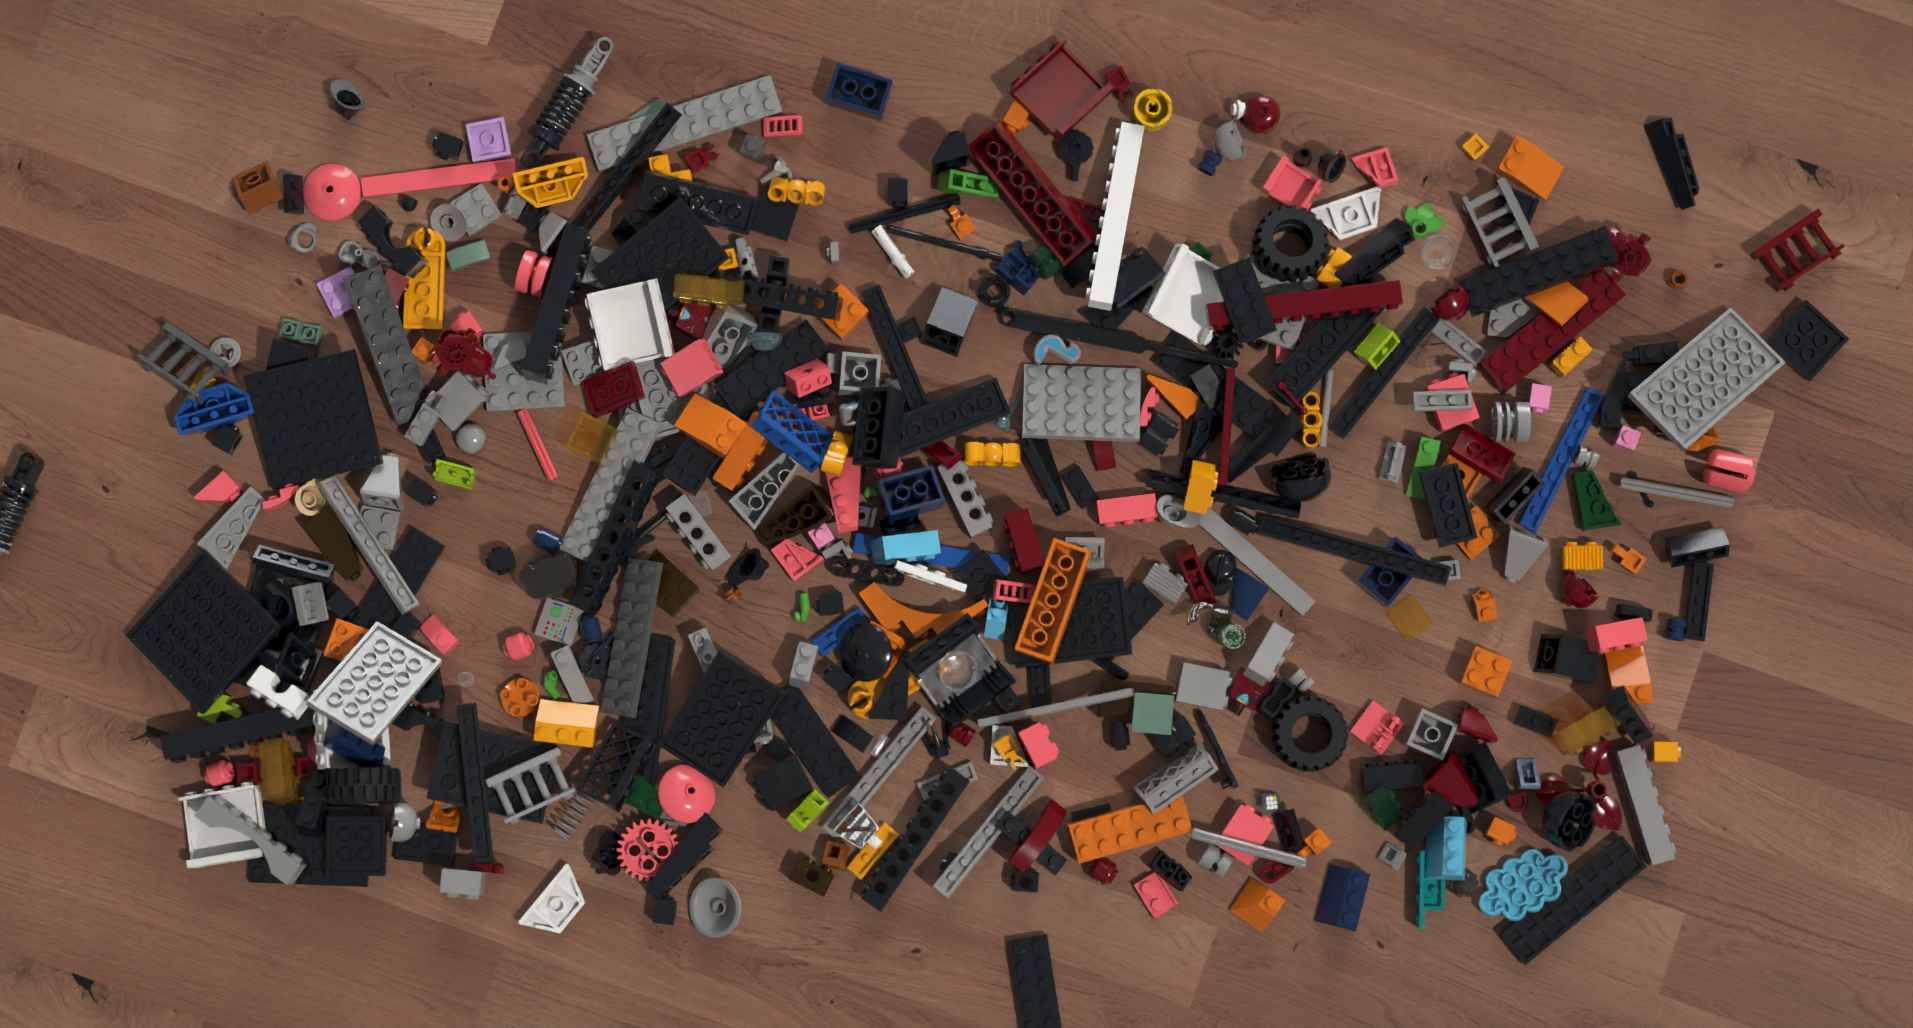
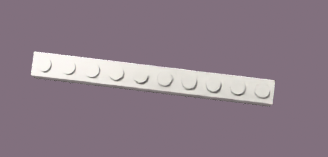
M1122 122L1121 128L1116 129L1115 140H1118V144L1113 146L1111 156L1115 158L1114 164L1110 163L1108 175H1112L1111 181H1107L1105 192L1108 193V199L1104 198L1102 210H1105L1104 217L1100 216L1098 228H1102L1101 234H1097L1095 243L1099 248L1098 252H1094L1092 263L1095 264V270H1090L1089 281L1092 282V286L1087 288L1085 299L1089 300L1088 307L1109 311L1112 308L1145 127L1142 125Z

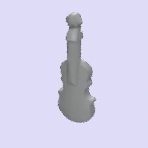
M347 241L340 249L339 258L344 264H350L351 266L359 264L362 268L367 269L381 265V267L390 268L399 273L397 266L381 261L377 252L361 249V244Z

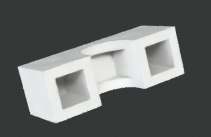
M260 665L247 682L248 687L251 689L250 693L258 699L260 697L264 698L265 702L274 709L277 706L286 717H294L298 720L308 707L307 700L310 698L309 695L294 685H291L284 693H276V688L281 682L275 673Z

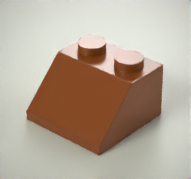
M268 161L233 178L238 196L248 214L259 212L262 208L283 199L282 190Z

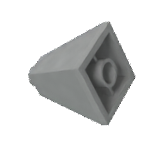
M386 453V455H382L384 463L375 466L361 488L360 494L365 506L403 512L400 462L396 454Z
M1509 524L1506 537L1504 579L1516 583V580L1520 581L1548 545L1546 538Z

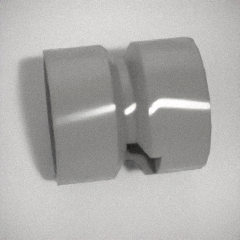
M1210 843L1200 858L1198 865L1206 870L1212 869V874L1222 879L1234 857L1227 852L1221 853L1219 847Z

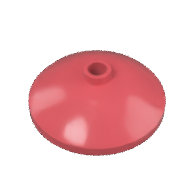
M331 163L317 167L309 174L304 183V202L311 213L322 220L338 221L350 216L356 210L361 200V185L357 176L349 168L340 164ZM328 187H333L331 193L327 192Z
M679 765L671 768L663 775L658 785V801L662 810L667 816L677 822H697L703 813L709 814L713 808L715 789L711 779L689 765ZM688 788L693 790V794L688 792Z

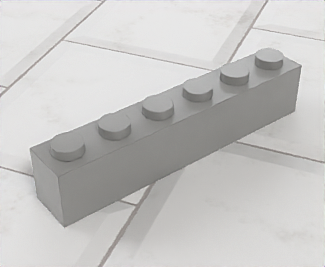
M1637 745L1614 752L1648 865H1656L1675 859L1676 849L1674 844L1670 843L1668 837L1670 830L1668 825L1664 824L1662 818L1664 810L1657 802L1658 791L1656 786H1652L1651 778L1653 776L1650 767H1647L1645 763L1647 756L1644 748Z

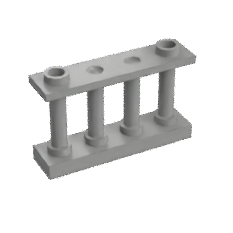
M1505 177L1497 180L1499 185L1496 186V189L1472 201L1467 196L1462 197L1464 202L1461 203L1465 213L1470 214L1489 253L1486 257L1490 265L1495 267L1501 266L1499 263L1500 259L1524 247L1526 249L1530 248L1532 251L1540 248ZM1499 195L1505 196L1507 200L1505 206L1478 219L1474 211L1475 207ZM1508 212L1509 214L1513 213L1516 220L1512 224L1486 236L1482 225ZM1515 230L1522 231L1524 237L1521 238V241L1497 253L1494 252L1490 244L1491 242Z
M558 747L485 779L487 787L492 786L493 789H496L508 817L502 819L504 824H515L520 821L519 817L562 797L563 800H567L575 796L573 792H576V787L569 789L557 762L559 760L557 756L561 755ZM544 762L550 764L562 790L561 793L552 797L539 770L540 764ZM529 770L530 773L532 772L544 801L533 805L521 779V773ZM509 778L511 781L514 780L526 809L518 813L514 812L503 787V781Z

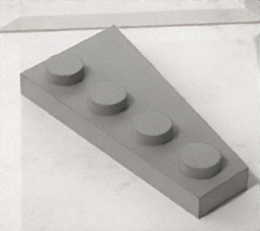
M250 486L197 545L202 549L208 550L228 569L259 513L262 502L266 499Z

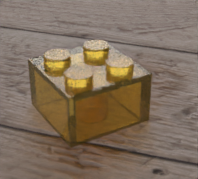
M582 412L565 447L598 465H602L618 429Z

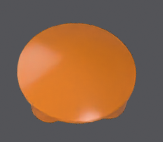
M524 678L509 681L500 692L502 707L508 714L514 717L530 715L539 704L540 696L537 687L530 680Z

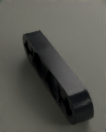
M840 558L834 559L829 565V569L834 576L870 583L875 582L876 584L892 587L901 586L905 580L904 574L899 572L898 569ZM837 562H840L842 567H847V563L851 564L849 575H845L846 570H840L839 573H836L833 565H837ZM854 566H861L863 568L861 576H854L852 574ZM874 569L882 571V577L879 580H874L871 577V572ZM885 570L889 571L888 575L894 576L895 573H899V577H902L897 583H893V579L887 578L888 582H883Z

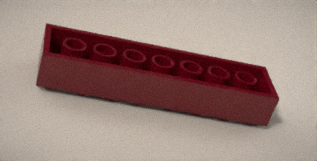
M1002 121L994 122L968 145L971 153L1064 266L1070 265L1096 243V235Z
M1604 268L1593 271L1575 286V288L1588 297V301L1562 327L1546 314L1541 313L1478 365L1502 395L1626 296Z

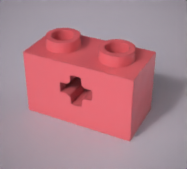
M819 359L784 373L787 390L798 398L832 384L829 366Z

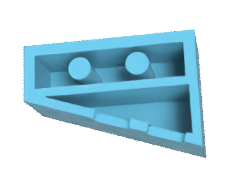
M938 530L883 536L870 542L874 565L883 563L892 565L896 564L897 560H905V563L917 561L916 558L932 560L935 559V555L941 553Z

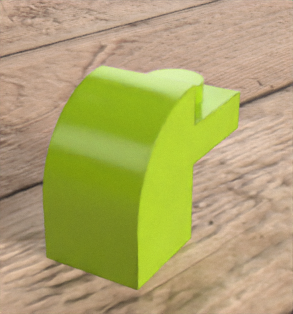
M222 694L205 714L198 712L197 716L215 724L220 722L225 712L236 718L245 717L246 713L241 711L242 706L234 702L231 705L229 704L233 697Z
M815 789L786 820L801 833L823 811L829 802Z

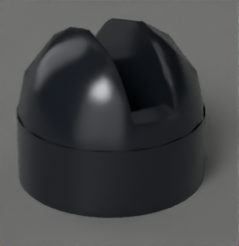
M403 196V209L407 212L415 210L418 201Z

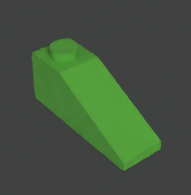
M948 169L939 172L937 191L998 199L1000 187L992 177Z
M1421 437L1418 440L1405 496L1425 500L1419 472L1434 469L1441 441Z

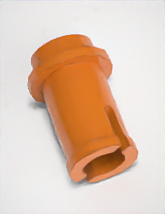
M501 176L497 181V185L503 192L510 193V189L513 188V181L508 176Z

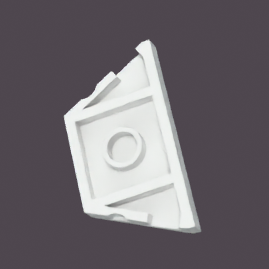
M1377 186L1310 209V213H1315L1317 215L1316 219H1321L1324 223L1323 226L1339 241L1377 228L1381 189Z
M898 560L895 565V569H898L902 574L938 587L951 590L956 589L961 592H965L967 587L966 584L946 578V574L936 570H930L929 572L927 571L928 567L923 565H909Z
M566 863L518 922L520 925L561 933L586 902L569 864Z

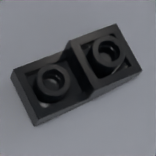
M1159 851L1148 865L1164 881L1179 891H1183L1192 879L1191 874L1180 863L1175 864L1164 851Z

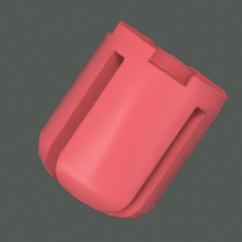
M1714 449L1707 456L1706 463L1708 465L1743 473V476L1704 467V482L1711 487L1747 496L1746 489L1748 486L1752 487L1756 470L1752 469L1753 461H1757V458Z

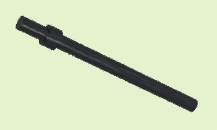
M891 226L889 230L890 234L978 256V259L982 260L990 259L1001 262L1003 255L988 251L989 249L982 247L978 249Z

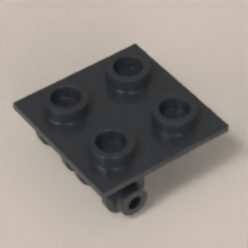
M918 515L886 523L885 518L880 520L882 537L921 531Z

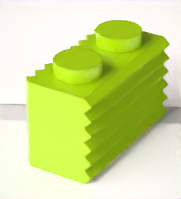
M1378 323L1376 327L1369 331V335L1364 341L1357 345L1354 353L1360 361L1376 370L1385 361V358L1390 355V352L1395 349V346L1400 343V340L1393 331Z

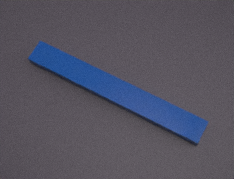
M1589 387L1584 391L1541 477L1545 484L1531 497L1517 525L1536 533L1605 397L1603 394Z
M856 533L853 553L872 555L870 542L880 538V536ZM940 546L941 553L935 555V559L923 560V558H916L917 561L915 562L958 569L979 552ZM988 553L1003 574L1007 576L1010 556Z

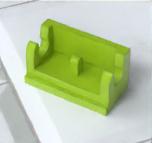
M439 459L436 460V470L433 472L434 480L472 490L477 474L475 469Z

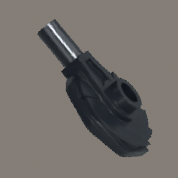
M1078 129L1068 132L1058 144L1062 160L1070 164L1072 182H1078L1079 168L1083 162L1086 163L1089 157L1091 158L1094 150L1091 142L1092 139L1086 133L1078 132Z
M611 630L603 642L587 644L580 651L578 659L579 669L585 673V677L600 679L607 675L611 655L610 645L613 642L614 631Z

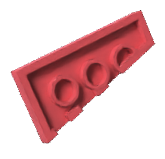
M853 455L847 456L840 477L826 473L839 534L858 530L861 466L852 465Z

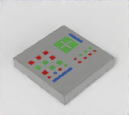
M547 597L534 634L572 647L584 611Z

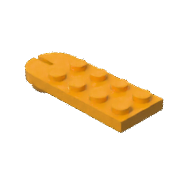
M424 228L413 232L406 243V247L412 246L417 248L429 261L414 279L406 276L409 278V287L404 294L403 328L408 330H443L446 244L443 237L437 231L427 228L428 245L426 247Z
M928 638L907 650L910 651V655L928 643ZM900 659L886 678L881 677L870 682L857 681L851 686L848 692L850 707L864 698L867 700L862 705L852 709L857 716L869 719L870 713ZM941 662L939 668L940 676L948 672L943 662ZM910 669L908 696L921 689Z

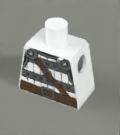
M859 802L833 829L836 834L860 849L867 843L875 850L882 842L875 835L879 827Z

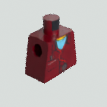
M685 300L682 302L681 307L675 305L669 307L666 315L676 318L673 325L674 328L696 341L703 338L710 317L716 307Z
M1242 666L1237 672L1228 695L1229 698L1235 701L1229 711L1239 717L1244 708L1250 711L1254 710L1273 687L1268 682L1262 687L1244 676L1245 668Z

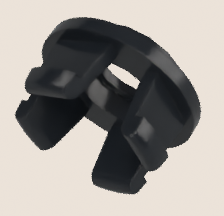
M991 274L980 283L979 297L989 307H1000L1010 297V286L998 274ZM992 285H996L1001 289V296L997 299H992L987 294L988 288Z

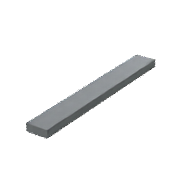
M333 475L319 482L317 486L401 614L403 615L420 605L337 477Z
M1211 508L1207 509L1206 514H1201V521L1198 525L1301 616L1316 602Z
M1133 688L979 719L978 725L983 728L1133 697L1134 691Z
M921 706L828 818L822 828L832 837L838 839L839 835L833 829L857 802L862 807L867 804L937 718Z
M1030 765L1027 767L932 886L936 892L946 900L951 896L1001 833L994 826L1005 811L1015 815L1045 777Z

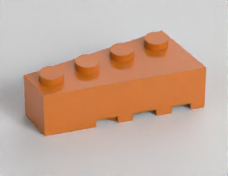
M761 410L751 415L713 477L714 480L731 491L741 488L745 481L743 477L753 469L755 459L763 453L766 447L764 445L768 440L750 427Z

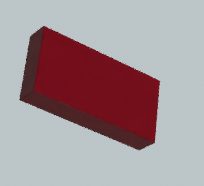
M942 441L922 449L923 454L947 470H950L962 459L959 452Z

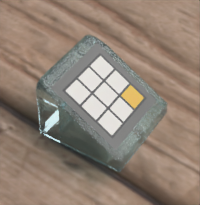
M1280 792L1260 794L1262 814L1282 812Z

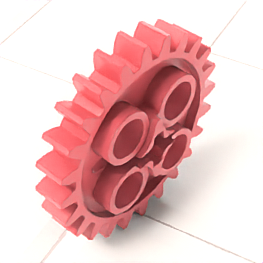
M648 817L647 823H644L642 818H640L639 825L633 821L632 829L626 826L628 833L621 832V836L624 839L617 840L622 847L616 848V851L622 852V854L617 856V859H623L620 866H627L624 870L625 873L632 871L631 878L637 874L639 881L645 877L647 882H649L650 877L656 875L676 849L675 846L680 844L678 840H673L677 834H670L672 827L665 829L666 822L659 825L657 818L654 823H651L650 817ZM647 831L654 833V838L650 841L643 838ZM636 837H639L647 847L652 846L651 849L661 860L660 863L649 852L645 853L644 847L636 840ZM632 845L640 847V851L637 854L629 852V848ZM661 845L668 848L664 855L657 853V849ZM651 859L653 866L651 868H644L642 865L644 860Z

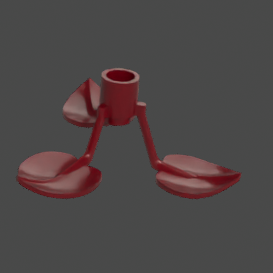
M1610 740L1595 743L1584 755V766L1589 770H1593L1592 774L1595 778V781L1590 782L1587 788L1567 789V782L1563 777L1550 775L1542 781L1540 789L1536 790L1537 798L1545 805H1548L1553 797L1564 791L1587 792L1591 797H1597V809L1594 810V818L1592 819L1596 821L1595 825L1599 828L1619 831L1621 828L1622 813L1620 805L1614 797H1603L1607 792V788L1597 776V773L1607 775L1615 768L1616 756L1612 741Z

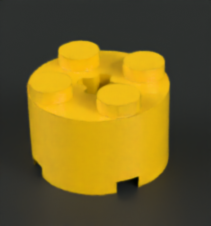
M1146 89L1137 96L1133 107L1135 122L1137 125L1145 126L1144 130L1149 132L1165 127L1172 114V101L1170 97L1159 89ZM1149 107L1151 109L1155 107L1156 112H1149Z

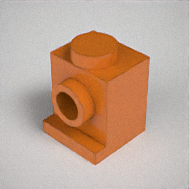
M421 337L413 348L412 353L414 357L430 367L433 363L432 359L436 354L435 350L437 347Z

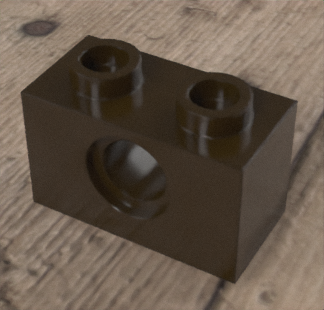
M804 857V859L799 858L789 880L825 897L835 877L831 874L833 870L823 865L819 868L814 865L815 861ZM810 870L817 871L818 878L816 881L808 880L807 873Z

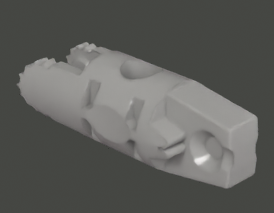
M745 238L736 239L737 250H735L740 274L746 275L745 279L747 280V273L750 272L752 277L759 278L751 246H747Z

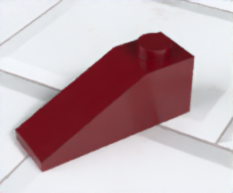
M1191 544L1176 550L1178 562L1198 609L1216 603V598L1194 545Z

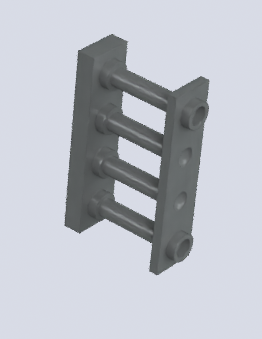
M166 322L162 327L165 332V339L148 358L139 353L137 356L140 361L139 365L146 372L152 371L184 393V396L190 402L194 403L196 401L202 405L203 400L199 394L216 373L219 374L221 372L226 376L231 369L225 360L169 322ZM176 342L180 345V349L163 368L154 364L171 343ZM186 353H193L195 359L178 379L169 374ZM206 362L210 365V369L194 388L191 389L185 385V381L201 363Z

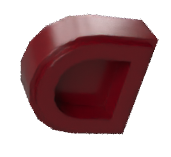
M1525 790L1514 793L1506 798L1508 806L1513 812H1523L1528 807V798Z

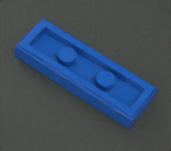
M858 607L811 642L813 645L818 646L819 653L824 657L840 645L843 635L849 628L859 623L870 622Z

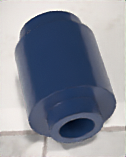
M540 528L533 539V543L537 547L552 554L555 551H560L563 541H561L562 536Z
M593 615L582 617L579 625L584 641L589 645L602 641L601 636H603L598 617H593Z

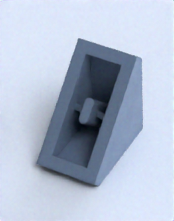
M1516 759V789H1540L1541 785L1536 759Z

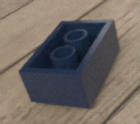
M837 63L826 96V104L882 121L892 90L893 80Z
M933 465L879 479L875 485V491L886 523L941 509L945 502Z
M1396 536L1385 547L1386 549L1422 558ZM1370 566L1356 584L1387 608L1412 577Z

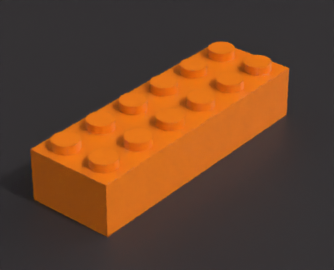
M1055 538L1053 539L1015 646L1016 652L1050 664L1054 663L1092 556L1091 550Z
M1183 795L1155 814L1143 802L1067 824L1075 857L1079 864L1192 832Z

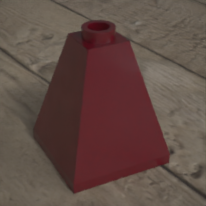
M1454 750L1425 775L1422 786L1425 790L1431 793L1436 790L1448 801L1465 809L1467 807L1472 808L1478 802L1477 792Z

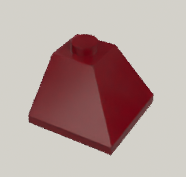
M1468 705V708H1462L1456 723L1458 724L1456 731L1481 741H1486L1489 744L1496 743L1498 738L1484 714L1479 713L1480 709Z

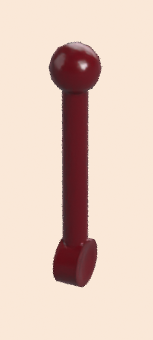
M1284 382L1279 383L1278 389L1283 390L1300 409L1302 415H1306L1308 413L1307 408L1301 406L1287 390Z

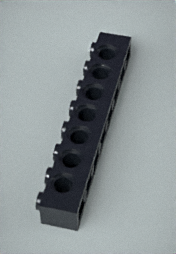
M716 270V273L708 275L689 291V293L836 321L840 319L844 299L838 297L837 292L827 291L826 294L819 293L820 289L808 287V291L801 290V286L795 284L785 287L782 286L783 282L773 280L769 284L764 283V279L757 277L747 280L745 279L746 275L734 273V277L727 276L728 272ZM709 278H712L714 283L712 287L708 288L707 281ZM728 281H730L732 283V288L729 291H726L725 285ZM746 285H749L750 292L745 295L743 289ZM767 288L769 294L766 298H763L762 291ZM785 291L787 299L782 302L780 295ZM804 295L806 301L803 305H800L799 297ZM823 298L824 306L819 309L817 302Z
M633 461L569 604L586 613L597 615L602 607L605 595L610 590V584L618 572L620 562L626 555L627 547L635 535L636 527L642 520L643 512L651 500L652 492L659 483L660 472Z
M951 767L949 770L944 769L939 777L942 780L939 785H933L927 794L930 796L927 803L923 801L916 810L919 814L916 819H910L906 825L908 830L905 835H899L894 843L897 847L893 852L888 851L883 859L886 862L882 868L878 866L872 875L875 879L871 885L867 883L861 891L863 894L861 899L880 912L970 782V780ZM949 783L953 786L952 794L945 795L942 792L944 784ZM932 801H941L942 809L940 811H933L931 808ZM923 816L931 819V825L927 828L920 825V819ZM913 832L920 836V841L917 844H912L909 841V835ZM900 849L908 851L909 857L906 860L898 858V851ZM890 865H894L898 870L897 875L894 877L889 876L886 872L887 867ZM877 882H884L886 884L885 892L879 893L876 891L875 885Z

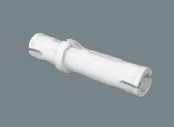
M879 225L871 233L888 254L893 266L899 269L904 279L910 277L915 271L906 261L904 253L901 254L882 228V225Z

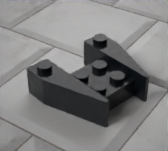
M1627 359L1619 362L1598 409L1596 428L1616 431L1620 428L1621 412L1646 415L1628 395L1652 374L1625 371ZM1655 425L1654 435L1666 436V435Z

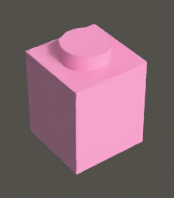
M1534 383L1529 386L1527 402H1529L1532 413L1543 414V411L1546 412L1549 409L1552 386Z
M1623 425L1618 429L1612 446L1631 453L1635 450L1641 432Z
M825 523L819 528L808 532V535L819 551L824 546L835 541V537Z

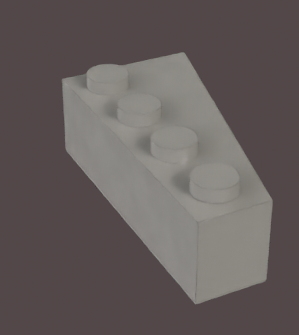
M783 452L728 502L750 527L755 530L800 464Z

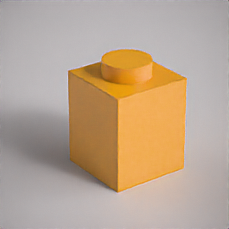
M1651 742L1650 762H1678V758L1681 757V747H1678V742Z

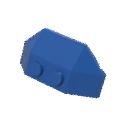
M226 382L201 390L199 394L203 400L202 405L196 401L192 403L186 398L175 414L174 419L179 436L204 433L221 428L223 424L227 426L240 422L253 415L255 411L250 395Z

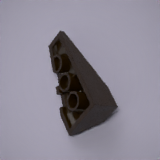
M812 484L756 528L754 532L765 547L817 529L834 516L832 502L823 487Z

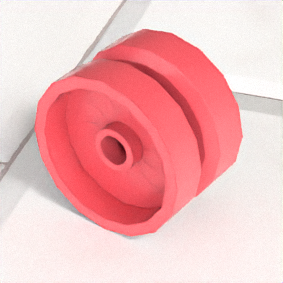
M527 250L523 255L517 272L515 291L525 294L531 288V295L542 299L554 264V258L543 255L539 259L536 252Z

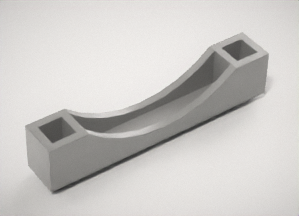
M207 796L194 816L209 827L231 828L250 837L264 853L271 874L286 885H293L306 867V864L302 862V857L296 853L291 854L286 850L287 846L279 841L276 843L271 839L272 835L265 830L260 831L256 828L257 824L248 818L244 819L240 816L241 812L234 807H228L225 804L226 801L220 796Z

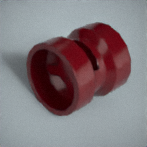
M961 723L954 728L949 738L958 740L962 746L967 747L976 731L972 728H966L964 723Z

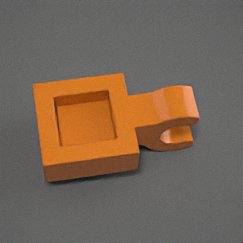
M955 205L948 208L947 211L954 220L950 223V226L960 241L977 230L967 214L961 216Z
M1616 544L1610 550L1612 554L1621 558L1618 564L1633 575L1638 573L1647 558L1633 548H1629L1626 551Z

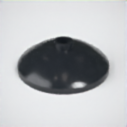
M859 623L849 628L843 635L839 648L840 660L843 668L852 678L862 682L875 681L881 678L890 667L892 646L888 636L880 627L871 623Z

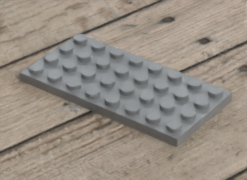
M1730 307L1630 392L1628 397L1684 452L1786 362Z

